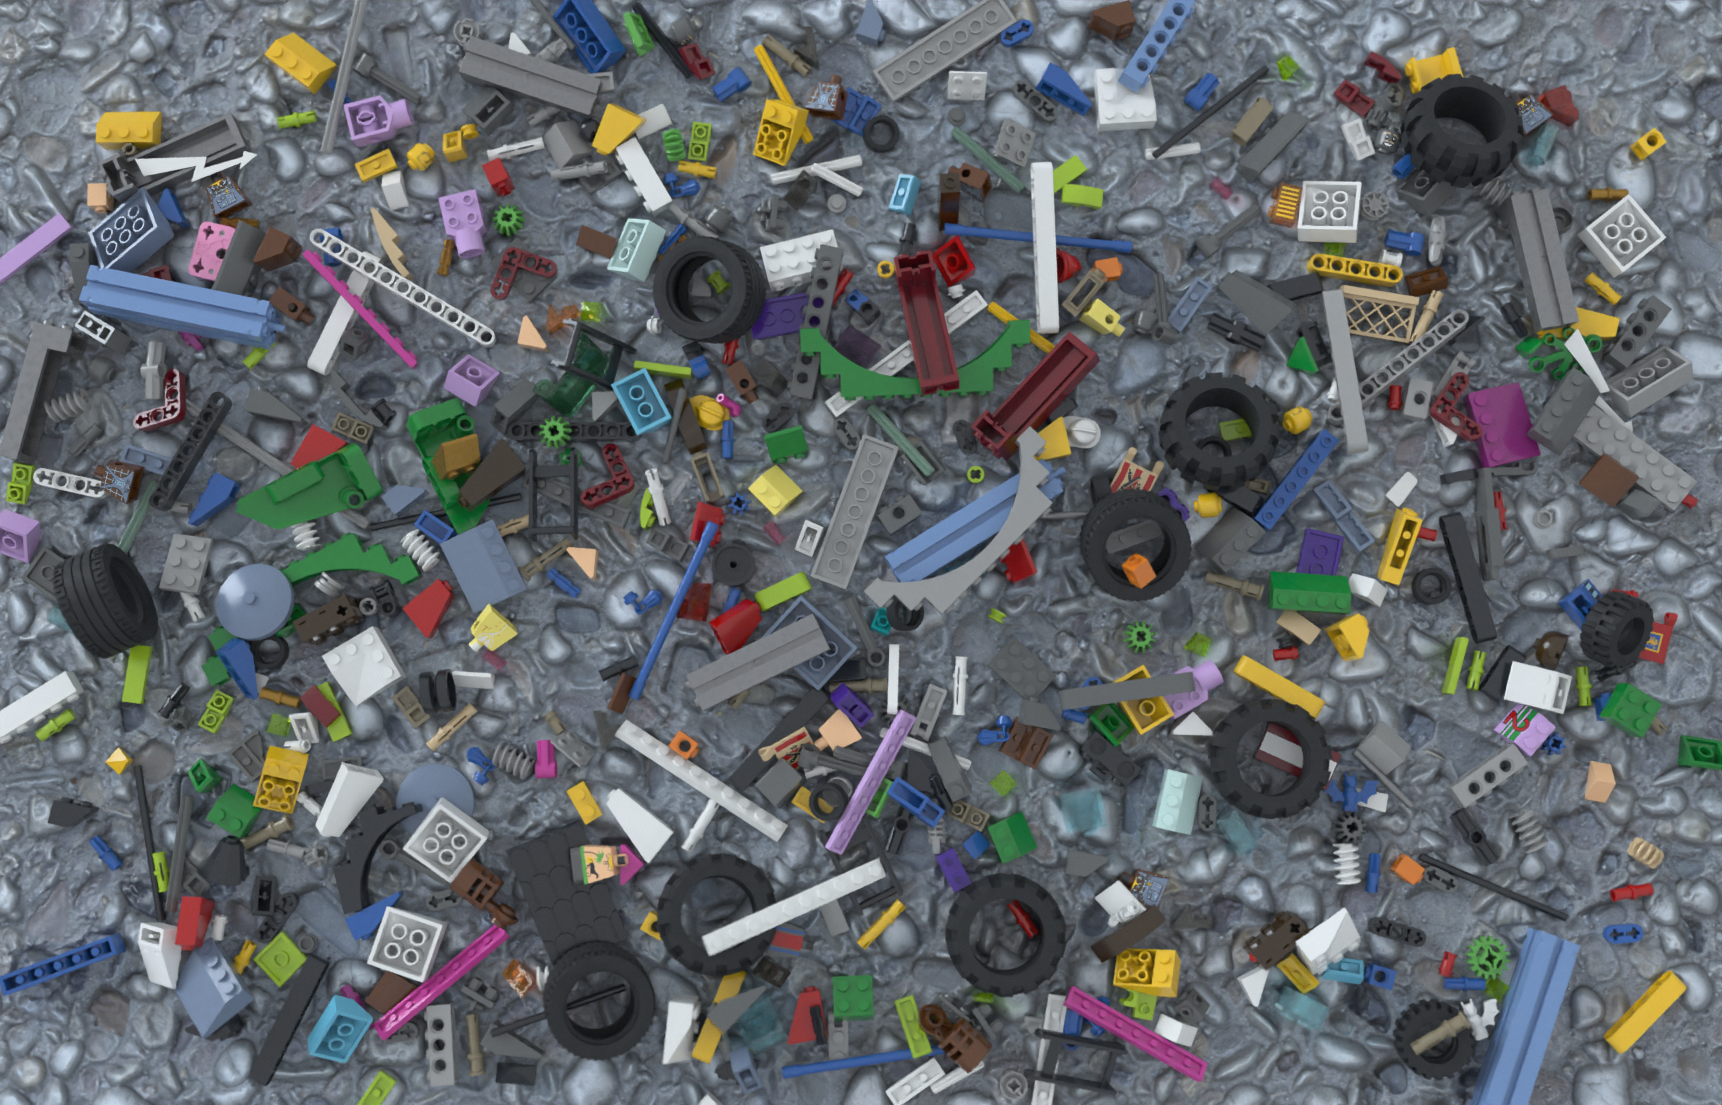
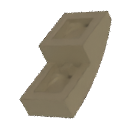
M408 685L392 696L393 701L404 712L403 715L415 729L431 717L430 714L426 715L424 713L421 701Z

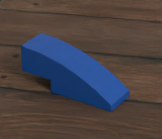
M426 510L422 512L414 524L415 527L438 543L457 536L455 529Z
M898 776L886 792L898 804L932 829H934L945 810L930 801V798Z

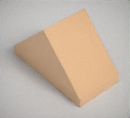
M527 315L524 316L518 338L519 346L542 352L550 351Z
M568 547L566 549L589 578L592 580L596 579L599 551L596 549Z
M1590 761L1584 799L1605 803L1616 785L1611 764Z

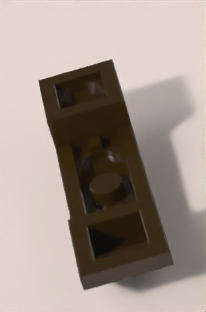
M682 378L664 384L673 412L679 388H685ZM686 391L678 425L688 451L692 455L706 450L708 447Z
M1154 904L1129 923L1091 945V948L1103 963L1139 942L1166 922V919Z

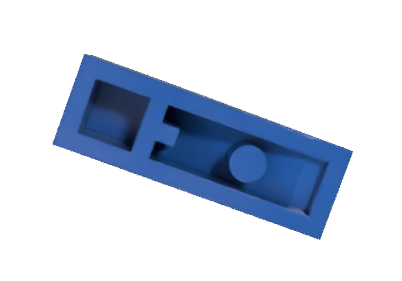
M1050 62L1035 89L1084 116L1092 103L1065 70Z
M232 638L215 653L244 696L256 699L258 698L254 658L250 651V645L244 639Z
M403 890L345 919L355 940L361 938L364 941L374 936L372 932L379 929L387 906L395 907L404 895Z

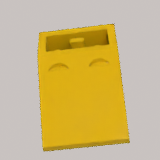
M766 99L753 155L786 166L805 128L809 110L778 99Z
M269 745L253 806L292 814L309 754Z
M1128 948L1117 955L1113 985L1154 996L1177 997L1181 960L1176 950Z

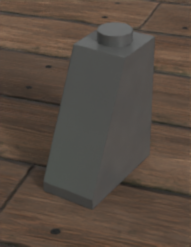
M525 378L494 405L491 424L504 436L508 433L510 424L518 422L538 400L540 390L537 385Z

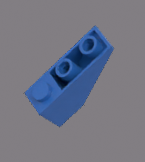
M215 472L209 478L205 492L199 496V503L196 509L190 513L188 524L198 527L232 503L242 485Z

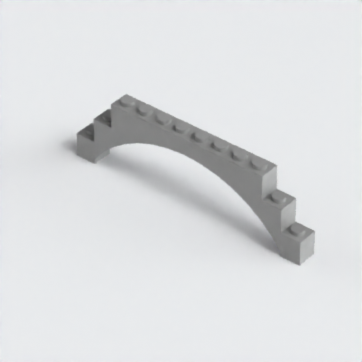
M1031 427L1015 441L1019 448L1020 458L1016 497L1003 527L990 544L977 556L953 571L927 580L886 582L881 581L877 577L864 590V594L879 609L883 606L887 608L894 601L892 597L895 596L910 612L913 609L918 611L925 604L922 601L925 598L941 615L944 612L948 614L955 607L953 603L958 598L962 600L969 593L967 589L971 585L975 587L983 579L981 575L985 571L989 573L997 565L995 561L999 557L1003 559L1010 552L1008 548L1013 543L1017 545L1024 538L1022 534L1027 529L1031 531L1038 524L1036 520L1040 516L1044 518L1052 510L1050 508L1052 502L1037 488V486L1041 488L1049 480L1047 476L1050 472L1034 458V456L1038 458L1046 450L1044 446L1047 442Z

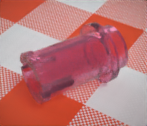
M1216 177L1209 185L1221 196V199L1227 200L1234 192L1231 190L1232 187H1228L1219 177Z
M771 521L763 527L764 533H767L778 546L786 537L775 526L776 523Z
M489 649L482 655L483 661H488L499 672L503 667L497 662H500L503 666L507 664V661Z

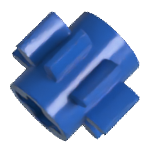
M736 492V497H729L732 504H729L728 507L734 508V515L740 512L744 516L745 510L750 511L748 504H751L752 501L746 500V493L740 496ZM738 500L745 502V504H742V508L735 506L738 504Z
M1553 732L1542 743L1543 747L1540 749L1547 750V755H1553L1554 752L1556 755H1561L1560 750L1566 748L1563 742L1565 737H1558L1559 732Z

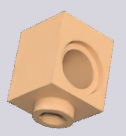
M107 183L88 184L87 206L96 213L103 214L107 213V211H114V197L109 195L106 189Z

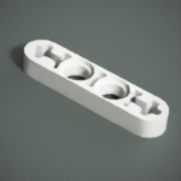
M45 468L37 469L33 476L34 481L42 486L101 499L108 495L103 490L102 492L91 490V486H101V481ZM41 475L53 477L52 481L41 479ZM65 476L67 479L66 484L59 486V478ZM80 480H83L85 482V487L83 490L79 491L76 487V484Z
M899 644L889 645L887 714L897 715Z

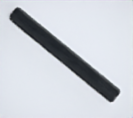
M640 2L633 5L632 9L635 14L641 16L646 28L684 77L688 79L693 76V72L689 69L681 54Z

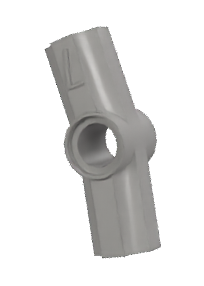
M149 341L146 363H143L141 366V375L145 379L146 400H163V379H165L168 371L164 363L166 344L162 342Z

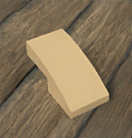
M1284 611L1275 622L1308 646L1321 631V629L1295 611Z

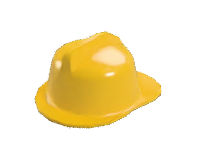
M704 395L694 396L690 399L699 426L717 431L722 429L723 421L729 420V410L717 400Z

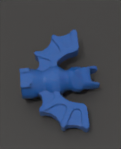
M1344 772L1343 784L1345 788L1343 792L1338 790L1335 780L1331 779L1324 793H1328L1332 797L1333 803L1342 801V811H1357V802L1367 804L1369 797L1377 794L1376 786L1379 782L1366 781L1363 789L1357 792L1355 789L1357 785L1356 772H1354L1353 776H1347V773Z

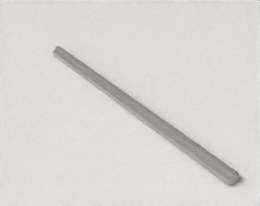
M367 0L355 1L321 146L323 154H332Z
M186 399V411L197 418L202 409ZM212 415L208 417V422L213 420L214 417ZM224 423L219 427L218 433L284 476L294 471ZM352 508L339 512L363 529H366L370 524V520Z

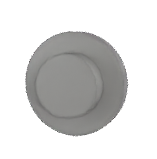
M835 194L828 199L827 204L831 212L841 213L846 208V200L842 195Z
M1538 510L1533 515V523L1540 529L1548 528L1553 522L1552 514L1547 510Z

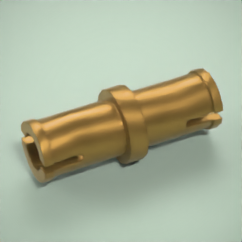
M1606 187L1605 189L1589 188L1587 200L1620 201L1629 194L1628 189H1612L1611 187Z
M263 686L259 694L260 699L275 702L279 706L283 704L298 709L301 703L299 697L286 694L283 690L276 691Z

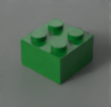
M1618 683L1599 717L1631 737L1643 738L1662 704L1630 683Z
M872 975L833 977L835 1021L874 1020Z

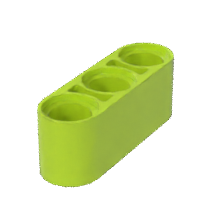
M803 571L755 593L754 597L761 612H765L810 591L812 587Z

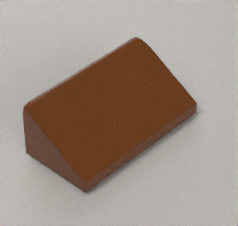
M582 225L576 245L611 259L618 241L614 237Z
M1441 266L1404 276L1409 295L1413 297L1429 294L1432 290L1440 291L1446 289L1448 284V278Z
M626 673L621 674L607 709L621 714L624 713L630 699L628 696L637 678Z

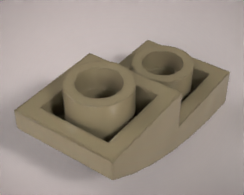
M338 412L331 427V430L366 445L374 429L373 426L341 412Z
M960 799L951 802L954 808L948 811L946 815L984 832L991 814Z

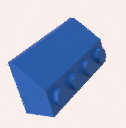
M564 0L553 16L555 21L577 46L575 52L591 74L602 73L617 63L626 51V48L592 0Z

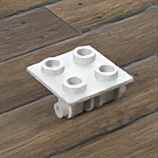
M949 71L947 99L985 100L987 72Z
M1119 880L1095 897L1097 902L1110 914L1111 917L1109 918L1108 925L1111 928H1117L1119 925L1121 927L1146 910Z

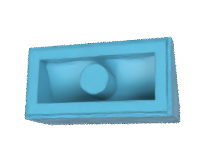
M899 174L889 210L911 215L921 180L915 175Z
M1342 958L1337 963L1331 962L1327 965L1328 968L1321 973L1322 979L1361 984L1364 980V963L1362 960Z

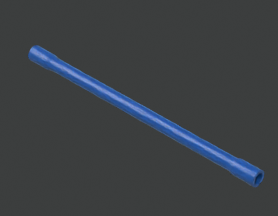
M945 223L944 228L945 235H964L1033 242V233L971 227ZM1055 235L1056 245L1104 249L1131 253L1132 242L1110 241Z
M707 522L698 547L648 656L628 696L635 700H639L645 688L649 674L682 602L719 525L714 522Z
M937 1044L931 1045V1054L922 1057L946 1053ZM910 1049L803 1065L783 1066L782 1074L783 1079L806 1074L913 1059Z

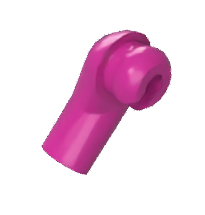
M723 393L717 396L716 400L730 410L729 414L732 417L740 415V405Z

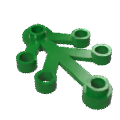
M1566 326L1562 329L1561 334L1566 339H1569L1575 330L1570 326ZM1568 330H1571V333L1569 335H1566V332ZM1546 333L1543 336L1544 343L1562 350L1544 357L1534 356L1528 361V367L1533 372L1539 373L1545 369L1546 364L1563 359L1559 367L1554 368L1551 373L1552 377L1556 380H1562L1569 365L1570 369H1572L1579 363L1578 361L1572 362L1574 356L1564 345L1566 342L1557 339L1552 333ZM1582 335L1590 353L1598 352L1601 349L1602 339L1598 335ZM1552 336V340L1547 342L1548 337ZM1594 340V344L1589 346V343ZM1537 360L1538 364L1533 366V363ZM1580 365L1579 368L1577 369V370L1580 371V372L1583 371V368L1581 367V365ZM1561 371V374L1556 377V373Z

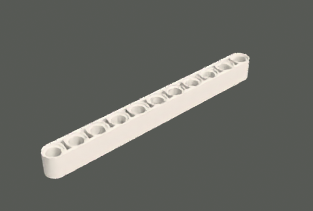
M315 229L311 232L310 240L317 249L481 346L490 348L496 343L494 332L487 326L322 229ZM318 236H325L322 243H316ZM335 246H342L339 253H333ZM353 255H357L358 261L355 263H350V257ZM374 265L375 270L372 273H367L366 268ZM386 275H391V281L388 283H384L383 277ZM408 285L409 289L407 292L401 293L399 292L400 287ZM418 295H425V300L418 303L416 302V297ZM434 305H441L442 309L440 312L435 313L432 311ZM452 314L459 316L456 322L449 321V317ZM468 324L475 325V330L472 332H467L465 328ZM484 334L492 335L489 342L482 341Z

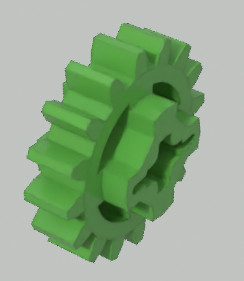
M1480 936V941L1473 939L1474 945L1467 946L1471 949L1470 952H1465V955L1470 958L1466 960V963L1471 964L1469 970L1475 971L1476 976L1480 977L1482 975L1484 979H1488L1489 976L1492 979H1496V974L1502 976L1501 970H1508L1505 963H1510V960L1506 959L1510 952L1504 951L1506 945L1500 944V939L1495 938L1493 940L1492 936H1487V939L1484 936ZM1489 944L1493 945L1497 949V951L1492 950V947ZM1478 964H1483L1486 970L1481 969Z

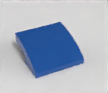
M847 87L848 97L843 120H829L863 137L865 125L873 117H876L882 105L869 96H863L851 87Z

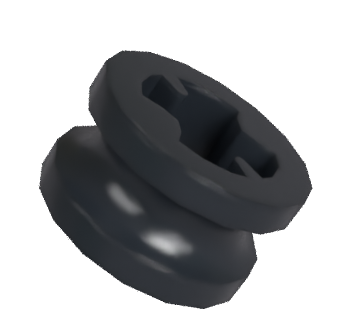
M1293 635L1276 639V642H1279L1278 648L1296 644L1292 640Z

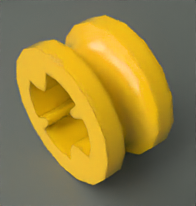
M467 124L461 127V132L464 133L462 135L463 139L469 140L479 136V132L476 131L478 128L476 124Z
M890 261L880 262L877 267L878 275L883 279L892 277L894 274L893 264ZM882 266H889L890 273L882 274Z

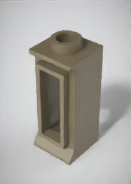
M1259 96L1228 137L1241 147H1244L1274 107L1270 101Z
M1093 267L1061 305L1075 317L1078 316L1107 282L1106 274L1099 268L1095 269ZM1090 278L1096 285L1081 304L1077 306L1071 300Z
M702 451L694 454V458L690 460L707 504L725 498L709 453ZM708 463L718 490L712 493H708L699 466Z

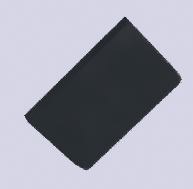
M865 660L846 661L828 682L867 679Z

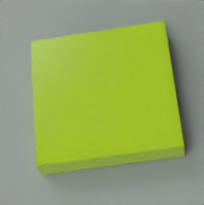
M281 931L253 960L279 987H282L304 965L308 956L300 951L298 945L284 931Z

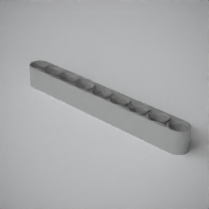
M1342 289L1322 291V302L1348 454L1369 451L1343 291Z
M1462 309L1455 310L1359 384L1362 408L1460 333L1467 325L1468 313ZM1454 318H1461L1463 323H1456ZM1444 329L1448 334L1441 335L1438 331ZM1430 341L1433 346L1426 347L1423 342ZM1415 353L1418 358L1411 359L1408 354ZM1400 365L1403 369L1396 371L1393 369V366ZM1383 376L1387 379V382L1381 383L1377 378ZM1364 388L1371 389L1372 393L1366 395L1362 392V390ZM1339 401L1332 405L1328 411V421L1335 426L1342 424V417L1334 418L1332 416L1333 412L1341 413Z

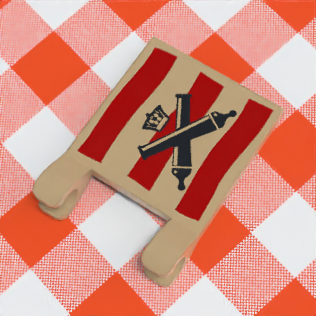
M1134 447L1129 448L1110 485L1111 492L1115 493L1118 490H1129L1130 488L1151 491L1164 467V463L1161 461L1156 462L1152 472L1131 462L1137 449Z
M802 727L775 744L759 749L758 753L763 761H768L774 754L778 761L783 757L795 770L801 768L798 765V759L802 745L806 743L814 745L806 728Z

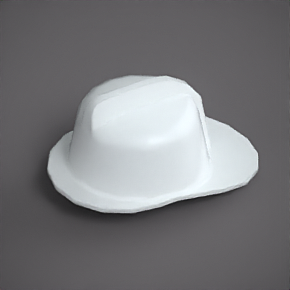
M1066 416L1063 418L1069 446L1091 448L1099 442L1101 430L1095 421L1076 416Z

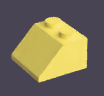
M777 465L763 473L748 488L749 492L775 518L803 492Z

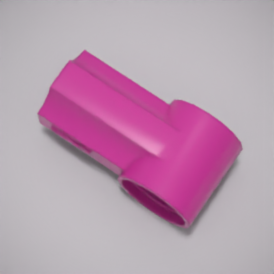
M538 740L537 761L535 763L536 778H556L558 769L557 761L555 760V746L551 743V740Z

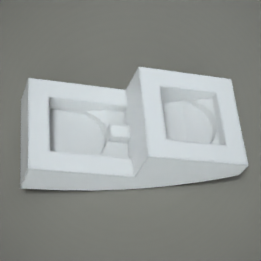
M1360 118L1341 125L1345 139L1357 161L1375 154L1370 136H1366Z

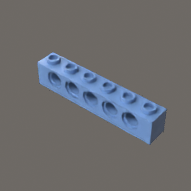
M1170 0L1124 69L1118 82L1136 93L1140 87L1145 88L1150 80L1148 78L1149 73L1154 74L1159 66L1157 61L1159 59L1162 61L1168 52L1166 47H1171L1177 38L1175 33H1180L1186 24L1183 22L1184 19L1187 18L1189 20L1195 11L1192 8L1196 2L1195 0Z

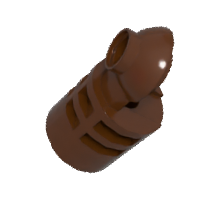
M472 858L456 876L450 889L479 911L487 910L493 915L490 921L501 929H505L507 925H514L519 922V919L515 916L516 911L505 903L498 904L493 900L504 885V881Z
M928 1004L920 1009L918 1014L920 1029L924 1033L933 1035L939 1041L938 1047L967 1074L979 1065L992 1048V1044L963 1017L953 1025L948 1021L945 1012L937 1005Z

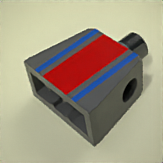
M786 921L776 926L775 930L777 931L769 946L767 956L800 957L801 949L813 951L815 939L804 937V927Z

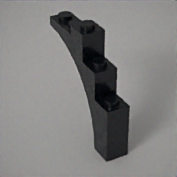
M413 801L402 804V808L396 810V806L384 809V806L376 807V804L365 806V811L358 812L362 832L352 834V839L345 840L350 860L340 862V867L333 868L344 914L370 906L368 895L369 872L379 845L397 824L412 815L422 812V804L414 805Z

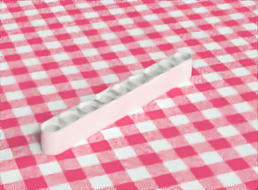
M1051 162L1031 163L1030 174L1038 334H1052L1059 332L1053 167Z

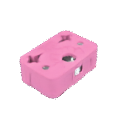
M203 222L201 224L188 268L189 273L200 281L214 283L235 229L212 222Z

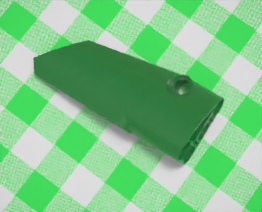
M459 398L417 411L409 416L406 424L422 457L423 468L457 535L475 528L490 502V499H488L471 512L467 508L464 509L458 502L459 490L473 473H463L452 480H441L431 461L442 443L474 434V420L467 415ZM461 425L466 426L468 429H463Z
M351 443L318 461L309 462L238 499L236 512L279 530L350 508H360L363 503L382 494L383 490L360 447L355 443ZM356 494L357 501L354 504H350V496Z

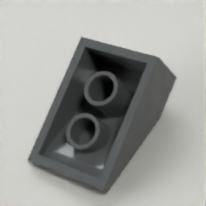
M761 986L724 999L718 1004L714 1002L707 1009L709 1014L706 1018L724 1035L767 988Z

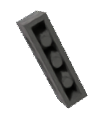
M1654 295L1647 299L1643 298L1637 305L1639 309L1627 318V325L1619 329L1616 333L1615 341L1613 343L1610 342L1604 349L1606 353L1602 359L1619 372L1630 366L1672 310V308ZM1644 314L1647 315L1648 321L1644 319ZM1633 329L1637 331V336L1633 334ZM1621 344L1626 346V351L1622 349Z

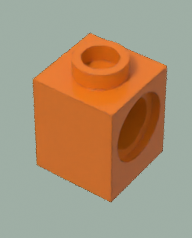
M1117 257L1097 260L1093 264L1095 269L1099 268L1106 274L1107 282L1119 280L1123 273L1121 262L1118 263Z
M1138 554L1129 557L1121 565L1130 583L1141 589L1156 577L1149 561Z
M679 730L668 745V747L686 760H689L690 757L694 759L700 751L698 748L700 744L681 730ZM685 740L691 744V748L687 752L681 749V743Z
M1400 854L1389 870L1408 884L1414 885L1421 881L1424 876L1422 873L1425 869L1407 855Z

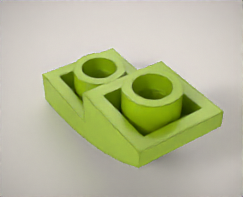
M693 121L688 159L707 161L712 124Z
M1074 184L1063 185L1062 203L1075 207L1083 205L1094 209L1102 208L1103 189Z
M20 462L13 463L12 481L7 484L6 501L19 504L27 503L34 480L33 476L36 465Z
M648 488L645 490L640 510V522L644 530L652 527L656 519L654 517L655 513L649 510V507H653L654 501Z
M216 689L206 705L207 710L197 725L216 735L232 706L234 698Z

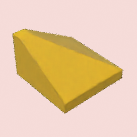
M119 747L108 758L106 763L121 775L133 762V759Z

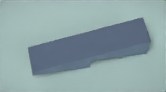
M1329 479L1313 489L1319 501L1358 556L1374 545L1375 539L1352 512L1353 508Z

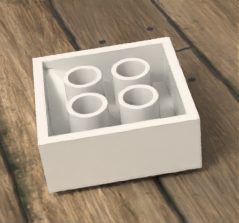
M1096 69L1093 79L1097 131L1153 128L1157 118L1151 78L1145 88L1140 87L1136 93L1118 82L1124 69Z
M1303 181L1298 220V241L1356 243L1361 203V182Z
M1630 194L1577 234L1613 278L1627 270L1666 238Z
M370 627L322 656L330 672L355 707L406 678L403 669L378 627Z
M442 797L403 847V850L451 883L487 840L489 831Z
M387 906L367 964L422 983L429 979L448 923L429 916Z
M1344 907L1296 941L1297 955L1312 975L1316 973L1319 975L1328 968L1327 965L1331 962L1337 963L1344 957L1343 954L1348 950L1352 952L1357 949L1360 943V936L1348 911Z
M675 994L670 1000L663 1064L692 1058L691 1056L697 1043L694 1041L695 1034L699 1032L700 1022L696 1021L701 1013L702 1002L698 1001L699 996Z

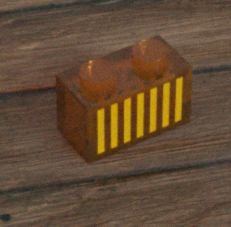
M1280 182L1277 188L1274 187L1271 199H1274L1273 206L1270 205L1267 216L1270 217V224L1291 228L1295 224L1303 187Z

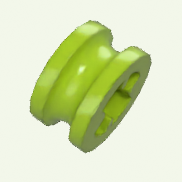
M972 466L967 472V477L972 483H980L984 478V471L979 466ZM974 470L976 472L979 470L981 472L979 474L981 476L980 479H972L970 477L972 476L970 474L971 471Z
M991 608V614H988L987 617L1003 624L1002 619L1006 618L1007 615Z

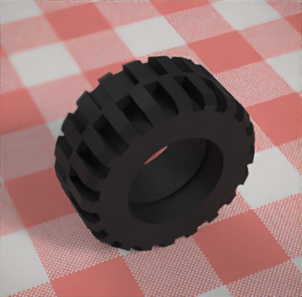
M1613 591L1605 594L1604 597H1600L1597 603L1593 604L1590 608L1591 611L1589 614L1587 613L1586 620L1581 627L1580 646L1588 658L1611 669H1620L1632 664L1633 660L1640 656V652L1644 651L1647 641L1649 642L1650 633L1653 631L1652 623L1654 622L1653 611L1647 602L1622 591Z
M1423 999L1419 1000V1004L1415 1005L1412 1003L1408 1005L1410 1009L1407 1011L1403 1010L1400 1013L1402 1017L1400 1020L1396 1019L1395 1025L1397 1027L1396 1030H1393L1394 1046L1401 1060L1418 1076L1422 1075L1425 1079L1429 1080L1435 1078L1437 1081L1443 1080V1077L1451 1079L1454 1077L1453 1073H1462L1464 1071L1462 1067L1464 1064H1470L1469 1056L1474 1055L1475 1049L1472 1047L1475 1044L1472 1027L1469 1029L1465 1028L1456 1033V1036L1452 1037L1449 1048L1443 1054L1435 1057H1427L1421 1053L1416 1055L1410 1043L1416 1041L1418 1031L1430 1022L1443 1023L1444 1020L1449 1021L1456 1017L1459 1011L1444 1001L1439 1002L1437 999H1431L1430 1001Z

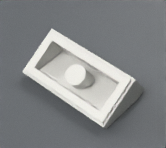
M664 104L639 114V116L646 118L647 121L636 132L638 139H642L672 125Z
M452 672L453 680L457 687L494 688V674Z

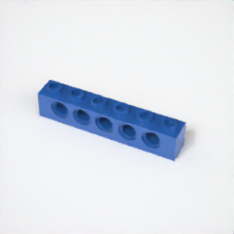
M1326 429L1321 430L1252 519L1266 532L1271 530L1340 440Z
M121 933L110 935L0 976V986L3 995L6 996L126 952Z

